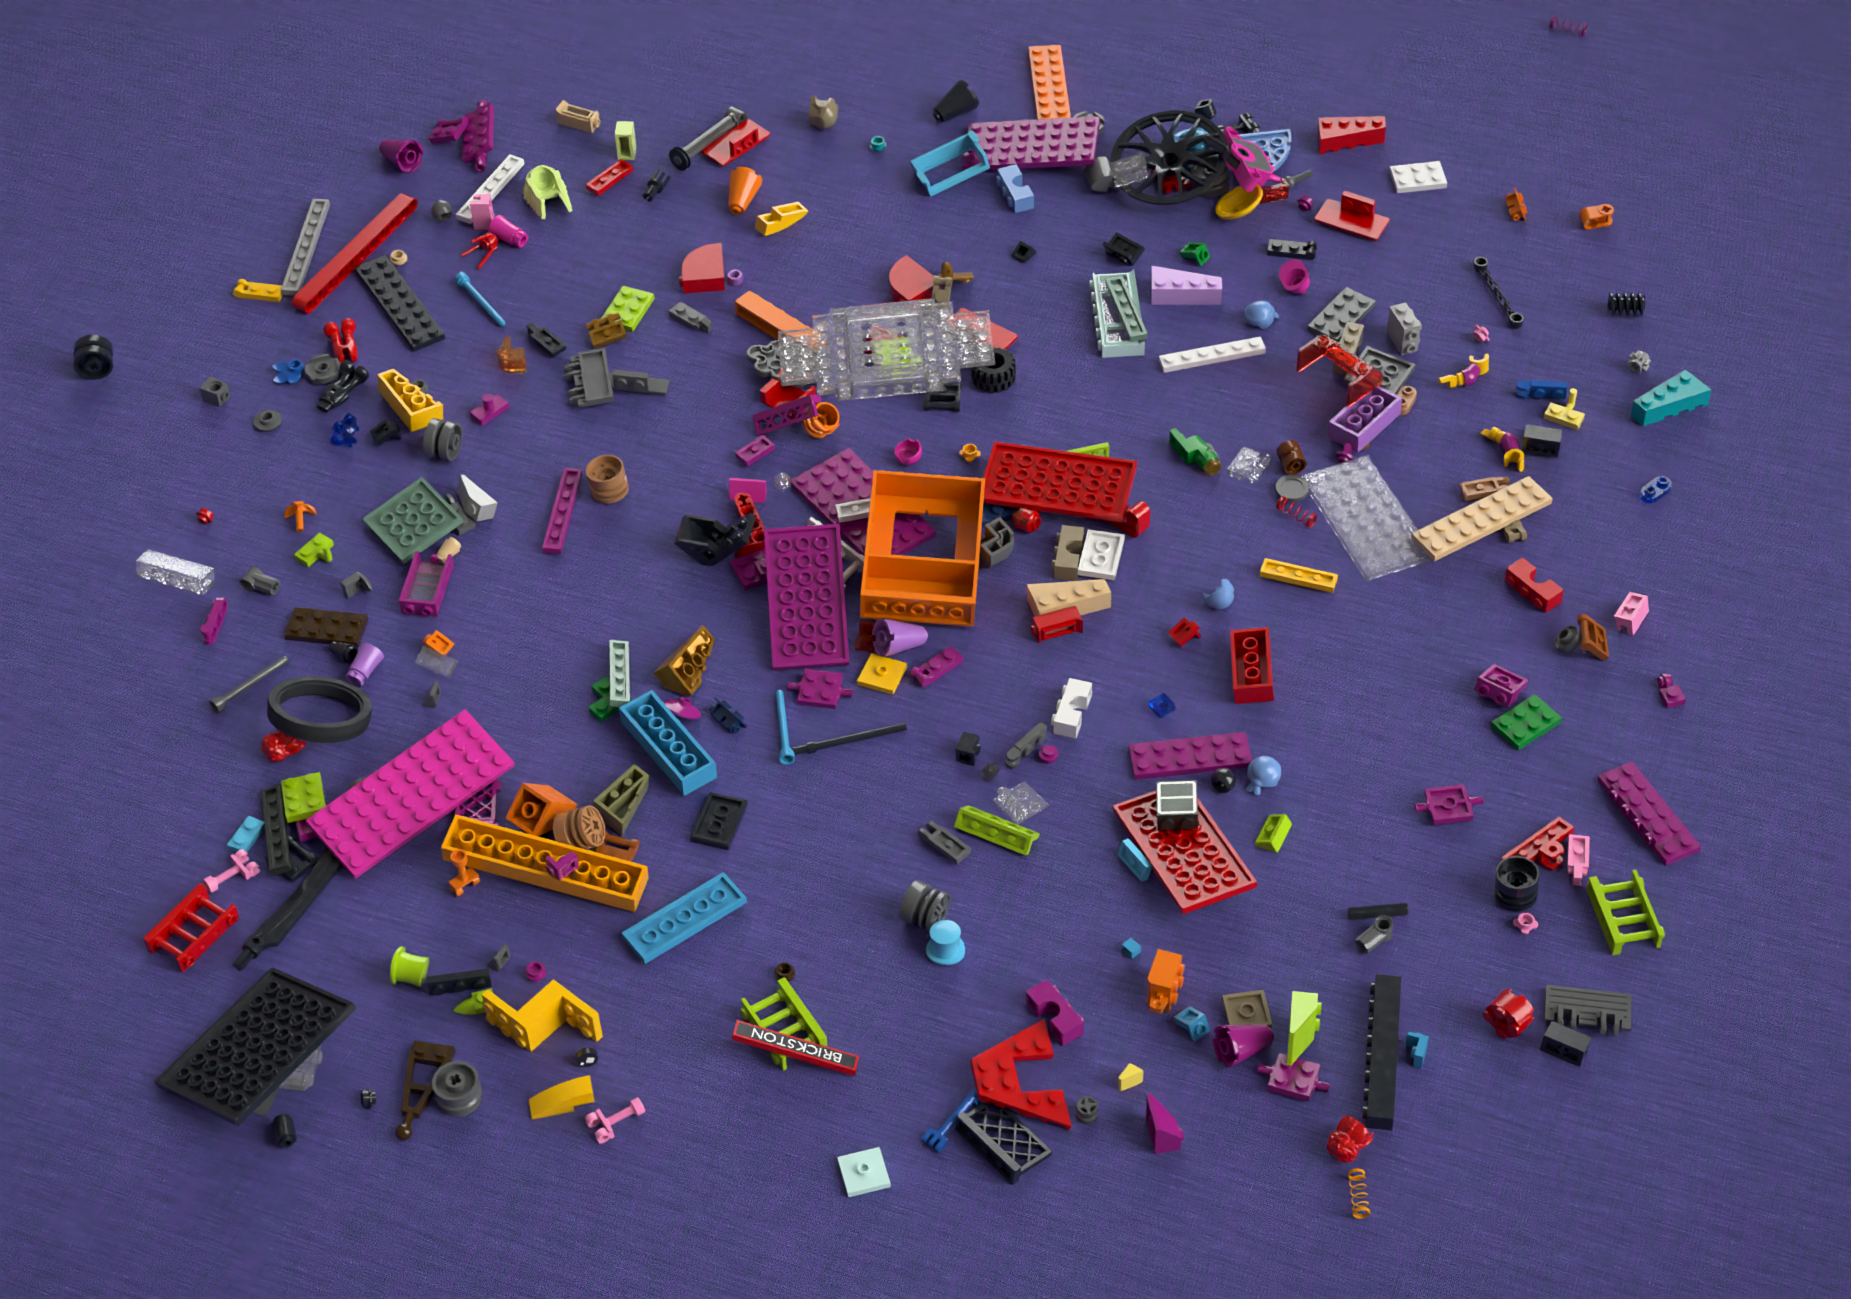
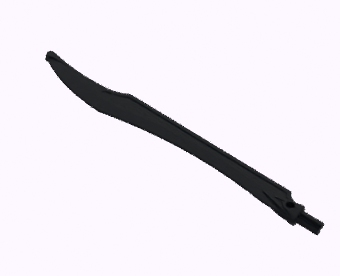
M327 847L297 890L242 946L243 952L232 964L238 971L243 970L251 959L257 958L264 949L279 946L343 866Z

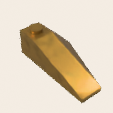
M702 625L653 674L666 689L691 696L701 685V676L706 670L707 666L705 663L711 654L715 638Z

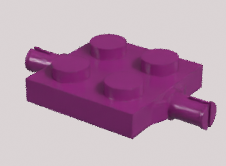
M805 669L800 683L788 682L787 690L799 691L798 705L836 709L837 702L841 696L853 697V689L842 688L843 673Z
M1462 784L1425 789L1426 803L1414 804L1415 812L1428 811L1433 825L1473 821L1472 805L1483 804L1484 801L1483 796L1470 797L1466 792L1465 785Z
M1279 1053L1277 1061L1272 1067L1261 1064L1258 1067L1257 1073L1270 1076L1267 1090L1309 1102L1311 1094L1315 1089L1329 1092L1330 1083L1318 1081L1320 1064L1297 1058L1291 1066H1288L1287 1055Z

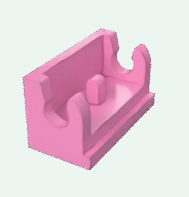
M475 194L473 199L480 200L470 201L474 230H488L491 221L494 219L491 194Z
M1629 592L1614 615L1619 631H1621L1622 625L1627 627L1628 635L1633 636L1649 612L1648 596Z

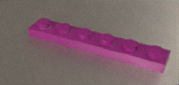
M564 468L542 546L543 553H562L583 475L582 469Z

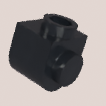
M1212 99L1200 100L1195 107L1196 114L1202 115L1209 120L1214 118L1217 113Z

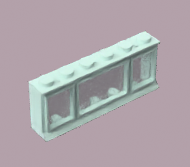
M1134 269L1129 273L1098 275L1093 273L1092 280H1089L1090 291H1093L1091 292V302H1095L1093 304V315L1096 314L1094 316V324L1098 326L1096 328V339L1100 338L1097 341L1098 351L1102 353V358L1144 355L1145 339L1130 342L1105 284L1107 278L1123 276L1141 317Z

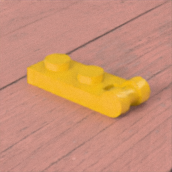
M239 279L236 284L237 287L233 290L235 297L280 302L283 296L281 292L282 285L247 282L245 279Z

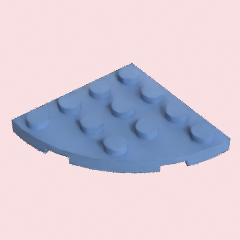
M1290 129L1240 134L1241 139L1257 144L1264 151L1265 155L1269 156V163L1275 167V171L1285 162L1291 148Z

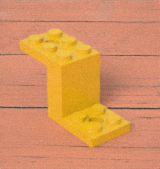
M554 979L518 1011L488 989L482 994L487 1021L493 1026H498L505 1036H511L521 1048L525 1047L530 1052L566 1020L572 1027L576 1026L587 1038L591 1037L598 1042L603 1037L598 1012Z

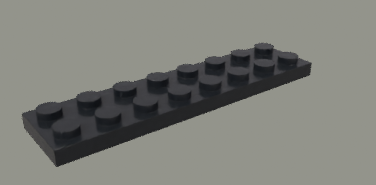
M386 255L355 267V272L414 352L445 339L444 332Z

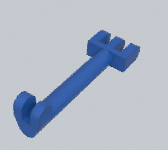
M972 1090L938 1131L930 1128L922 1137V1141L924 1143L929 1141L928 1145L931 1148L935 1147L937 1152H941L948 1144V1139L944 1136L955 1125L957 1115L966 1112L972 1104L978 1107L982 1103V1100L978 1099L977 1091Z

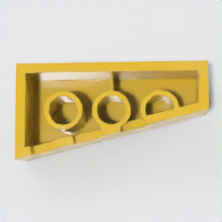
M391 369L377 374L378 391L411 432L427 427L432 418L443 419V404L439 401L436 403L429 394L425 395L417 385H411L409 380L399 372Z

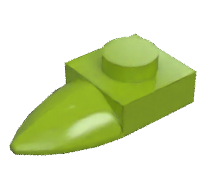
M486 990L471 993L472 997L457 1005L454 1012L462 1015L484 1013L482 994Z

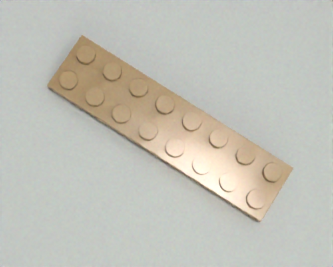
M1528 476L1412 533L1411 539L1435 562L1509 525L1515 520H1519L1552 504L1553 498Z

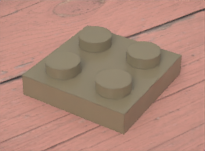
M1264 990L1222 995L1228 1025H1267L1272 1029L1273 1024Z

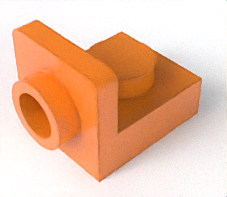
M436 630L432 635L428 634L422 642L424 644L422 651L425 653L429 649L439 658L443 659L455 643Z

